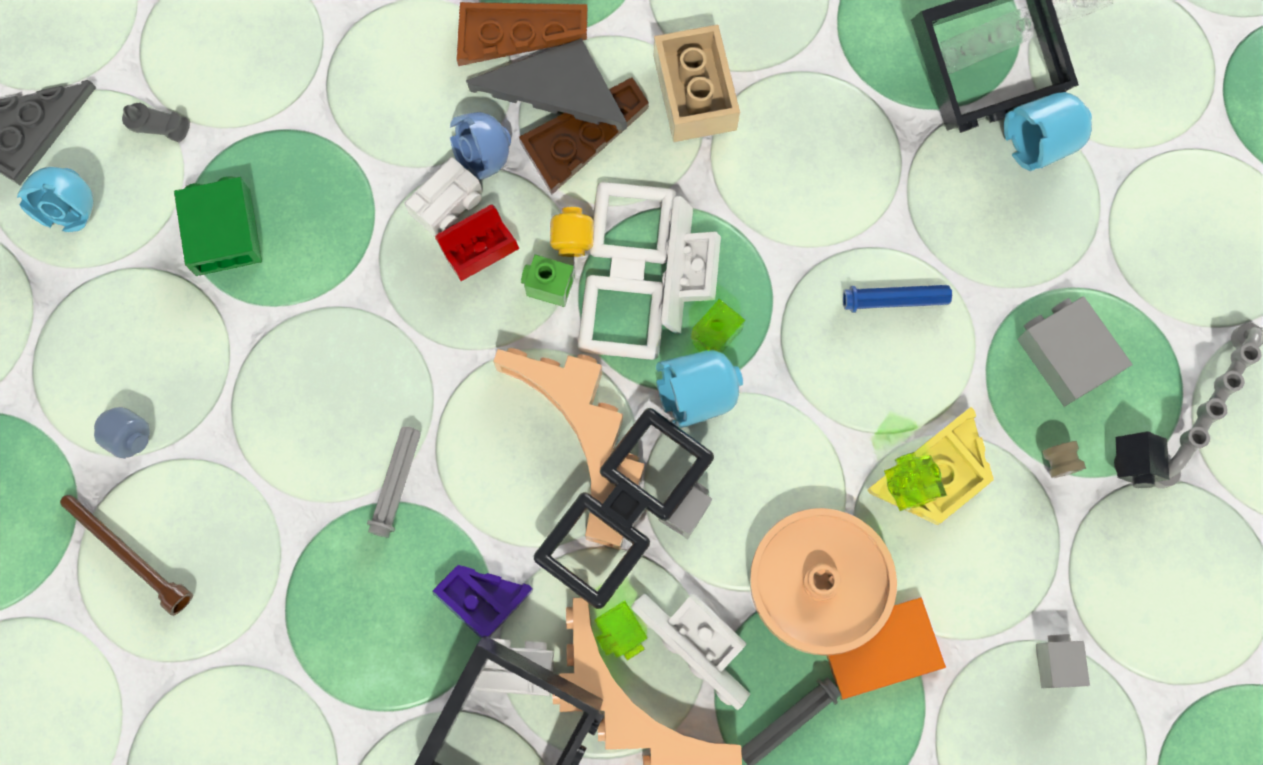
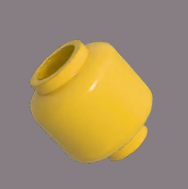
M564 207L561 214L554 215L551 218L550 246L558 251L559 256L583 257L585 256V251L593 247L594 221L590 216L582 214V208Z

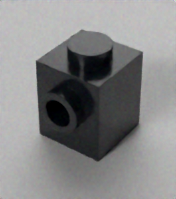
M1149 431L1115 437L1116 456L1114 467L1117 472V478L1131 482L1135 488L1155 487V482L1170 480L1166 438Z

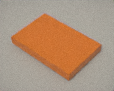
M922 597L894 605L885 625L873 638L862 646L846 653L826 655L836 687L841 693V700L946 668Z

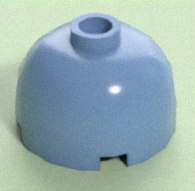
M468 113L453 118L450 128L455 127L456 135L450 137L456 161L465 169H469L478 180L498 173L506 164L509 155L511 137L508 130L487 113Z

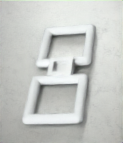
M610 182L598 184L593 217L594 243L589 251L594 257L610 258L612 262L610 277L590 275L586 279L578 349L582 353L649 360L658 358L662 333L659 308L661 303H663L664 287L662 282L644 280L645 262L660 264L667 262L666 242L670 239L671 230L669 212L673 208L674 197H676L673 189ZM609 196L662 201L657 250L604 244ZM598 289L652 295L647 346L592 340Z

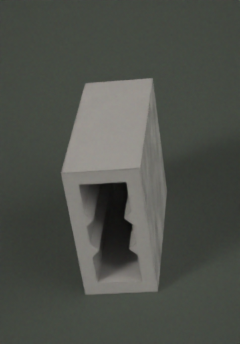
M1084 296L1073 303L1069 298L1062 301L1051 309L1054 314L1046 319L1039 315L1024 325L1026 331L1017 339L1064 407L1133 365Z

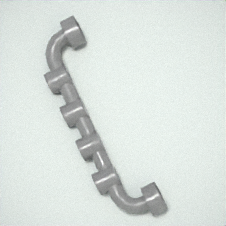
M1245 323L1232 332L1231 342L1236 348L1231 354L1232 363L1225 374L1215 379V391L1209 401L1198 407V418L1193 427L1180 436V448L1172 459H1168L1170 480L1155 482V487L1163 489L1175 485L1180 480L1181 470L1189 462L1194 452L1209 444L1210 435L1208 430L1210 426L1226 416L1227 406L1225 402L1229 395L1243 388L1245 381L1242 374L1245 369L1261 359L1259 347L1263 344V330L1258 325Z

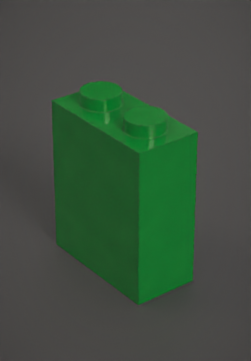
M226 176L220 178L217 182L208 184L193 183L187 185L184 189L174 191L185 266L195 276L262 262L251 192L241 177Z

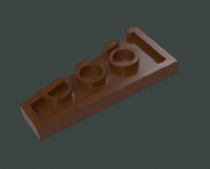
M633 77L609 89L626 120L627 127L649 109V102ZM563 113L521 135L519 141L552 195L623 131L618 130L615 125L600 122L598 125L575 119L572 114Z

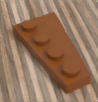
M460 2L457 64L458 66L564 45L580 38L587 40L588 4Z

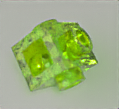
M915 452L896 458V466L884 470L888 490L895 498L899 511L918 508L947 496L941 481V471L931 455L917 457Z

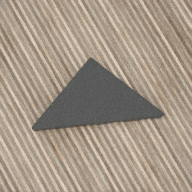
M582 38L466 80L469 91L473 93L482 91L492 94L493 98L516 103L521 101L532 104L533 108L555 114L560 111L574 115L575 119L598 125L600 122L615 125L618 130L622 131L627 129L626 120Z
M85 80L75 86L66 88L58 86L36 91L37 94L21 98L13 96L0 99V174L21 185L93 93L96 86L91 81Z

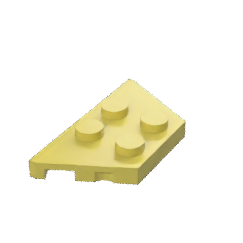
M972 407L967 409L867 491L871 495L931 523L941 524L994 480L990 464L985 459L986 450L982 437L979 438L974 420L976 417L975 410Z

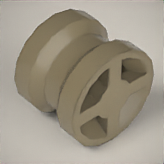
M1077 441L1063 443L1042 451L1044 458L1050 462L1051 469L1049 473L1051 478L1070 475L1086 469L1084 461L1080 460L1077 454L1079 450Z

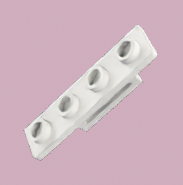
M682 196L674 197L673 208L669 212L671 230L670 239L666 242L667 269L663 273L662 278L664 298L659 308V317L662 325L674 334H681L684 302L715 300L721 236L717 232L691 234L693 207Z
M645 593L632 604L630 608L635 612L637 620L646 628H652L662 638V643L669 651L679 654L688 663L689 669L696 677L705 679L715 689L717 696L722 702L732 705L737 710L745 704L750 693L725 670V667L747 643L694 593L671 618Z

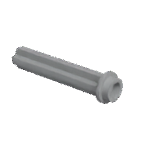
M402 427L372 521L368 520L367 525L370 526L368 532L371 534L389 538L390 532L395 531L392 525L421 435L417 429Z

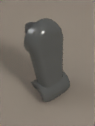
M142 103L126 105L123 108L122 122L133 132L165 135L176 142H181L188 133L189 120L186 117L180 116L176 111H172L169 114L147 107Z

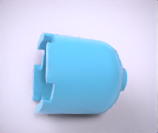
M1067 92L1056 93L1017 106L1013 111L1007 113L1004 121V135L1007 141L1012 139L1017 151L1012 156L1022 168L1032 171L1046 167L1082 149L1091 136L1092 116L1088 107L1077 96Z
M714 350L702 351L664 360L656 364V370L658 372L662 371L663 379L656 380L664 412L672 411L676 419L672 423L680 429L723 415L731 411L737 404L739 386L743 385V377L739 367L733 366L731 361L720 352Z

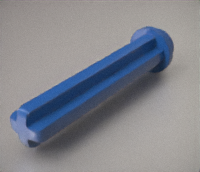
M949 285L856 289L855 286H850L849 289L843 290V307L845 310H850L851 313H856L857 309L949 305L952 302L953 295Z

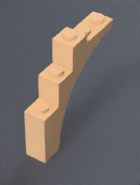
M508 348L507 351L497 349L493 361L497 371L519 379L543 394L563 414L577 435L587 459L591 479V495L601 503H604L616 486L601 476L600 468L615 449L623 423V414L618 413V408L610 404L598 403V406L592 405L602 376V365L597 364V360L590 356L579 354L577 358L568 355L565 367L562 368L560 363L549 358H541L540 361L528 358L525 352L515 348ZM629 453L617 470L637 485H640L644 472V463H640L639 457ZM592 513L589 514L585 533L586 540L620 550L624 537Z
M573 598V607H566V628L573 629V644H567V666H574V673H560L559 676L603 699L599 711H605V718L602 719L598 727V741H605V750L650 748V755L643 756V765H742L741 745L711 743L682 735L656 722L636 706L614 681L600 656L591 627L589 603L582 598ZM552 694L553 704H560V712L582 711Z

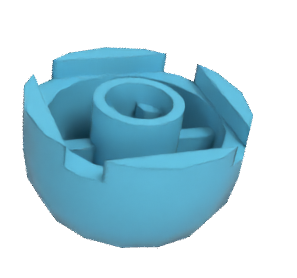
M46 167L35 171L23 183L17 195V198L21 197L22 199L19 204L21 209L28 216L49 228L52 227L53 223L64 226L62 230L64 232H76L83 229L90 218L94 202L90 187L74 170L59 167Z

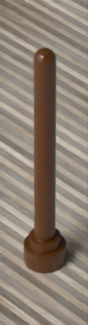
M64 495L61 498L60 504L67 512L159 594L160 606L166 612L174 616L190 603L193 594L182 584L177 585L174 582L169 583L72 495Z

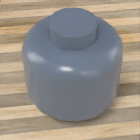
M116 407L101 413L95 421V442L118 458L132 457L142 452L148 444L149 424L142 417L127 408Z

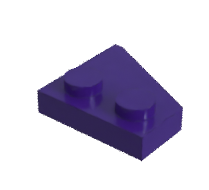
M457 565L432 592L434 596L482 639L484 635L490 638L533 592V588L525 583L522 585L503 580L500 576L478 573L475 569Z

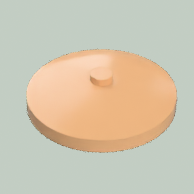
M816 508L789 515L767 532L760 542L752 561L750 591L760 619L780 641L808 654L837 655L862 646L873 638L885 625L893 610L896 599L897 576L892 556L886 544L869 525L859 518L839 510Z

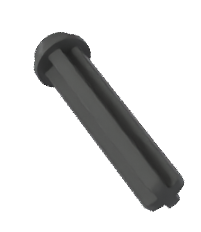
M828 677L823 681L818 679L816 681L818 684L816 688L741 748L742 759L747 765L757 764L831 702L834 705L838 703L837 698L841 696V693Z

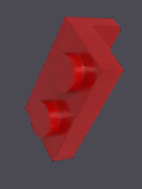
M493 204L435 236L442 253L460 281L469 278L520 249L516 239L502 222Z

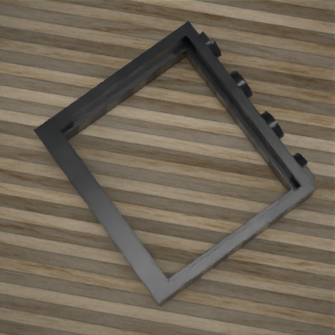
M954 0L923 10L911 19L947 131L958 128L960 133L979 127L978 121L986 118L989 119V123L999 121L1005 118L1008 111L1015 109L1017 106L1052 94L1066 92L1079 86L1052 0H1026L1052 85L963 115L961 114L933 26L1013 0Z
M484 635L476 645L414 764L442 765L435 760L488 659L584 711L555 765H579L587 747L582 745L587 733L595 735L604 717V714L599 712L603 699Z

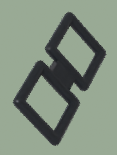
M653 408L645 409L600 468L601 476L616 486L604 503H601L587 492L581 493L534 553L533 559L535 563L594 608L602 609L650 546L649 538L633 527V525L645 509L662 521L669 520L713 462V452ZM651 425L697 458L664 503L617 470ZM586 510L632 543V546L598 591L551 556Z

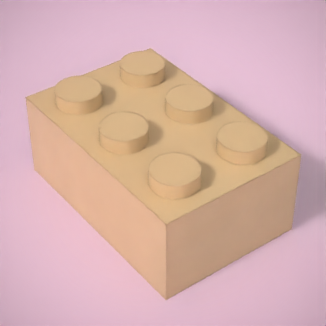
M719 25L654 36L653 57L673 142L737 131L740 109Z

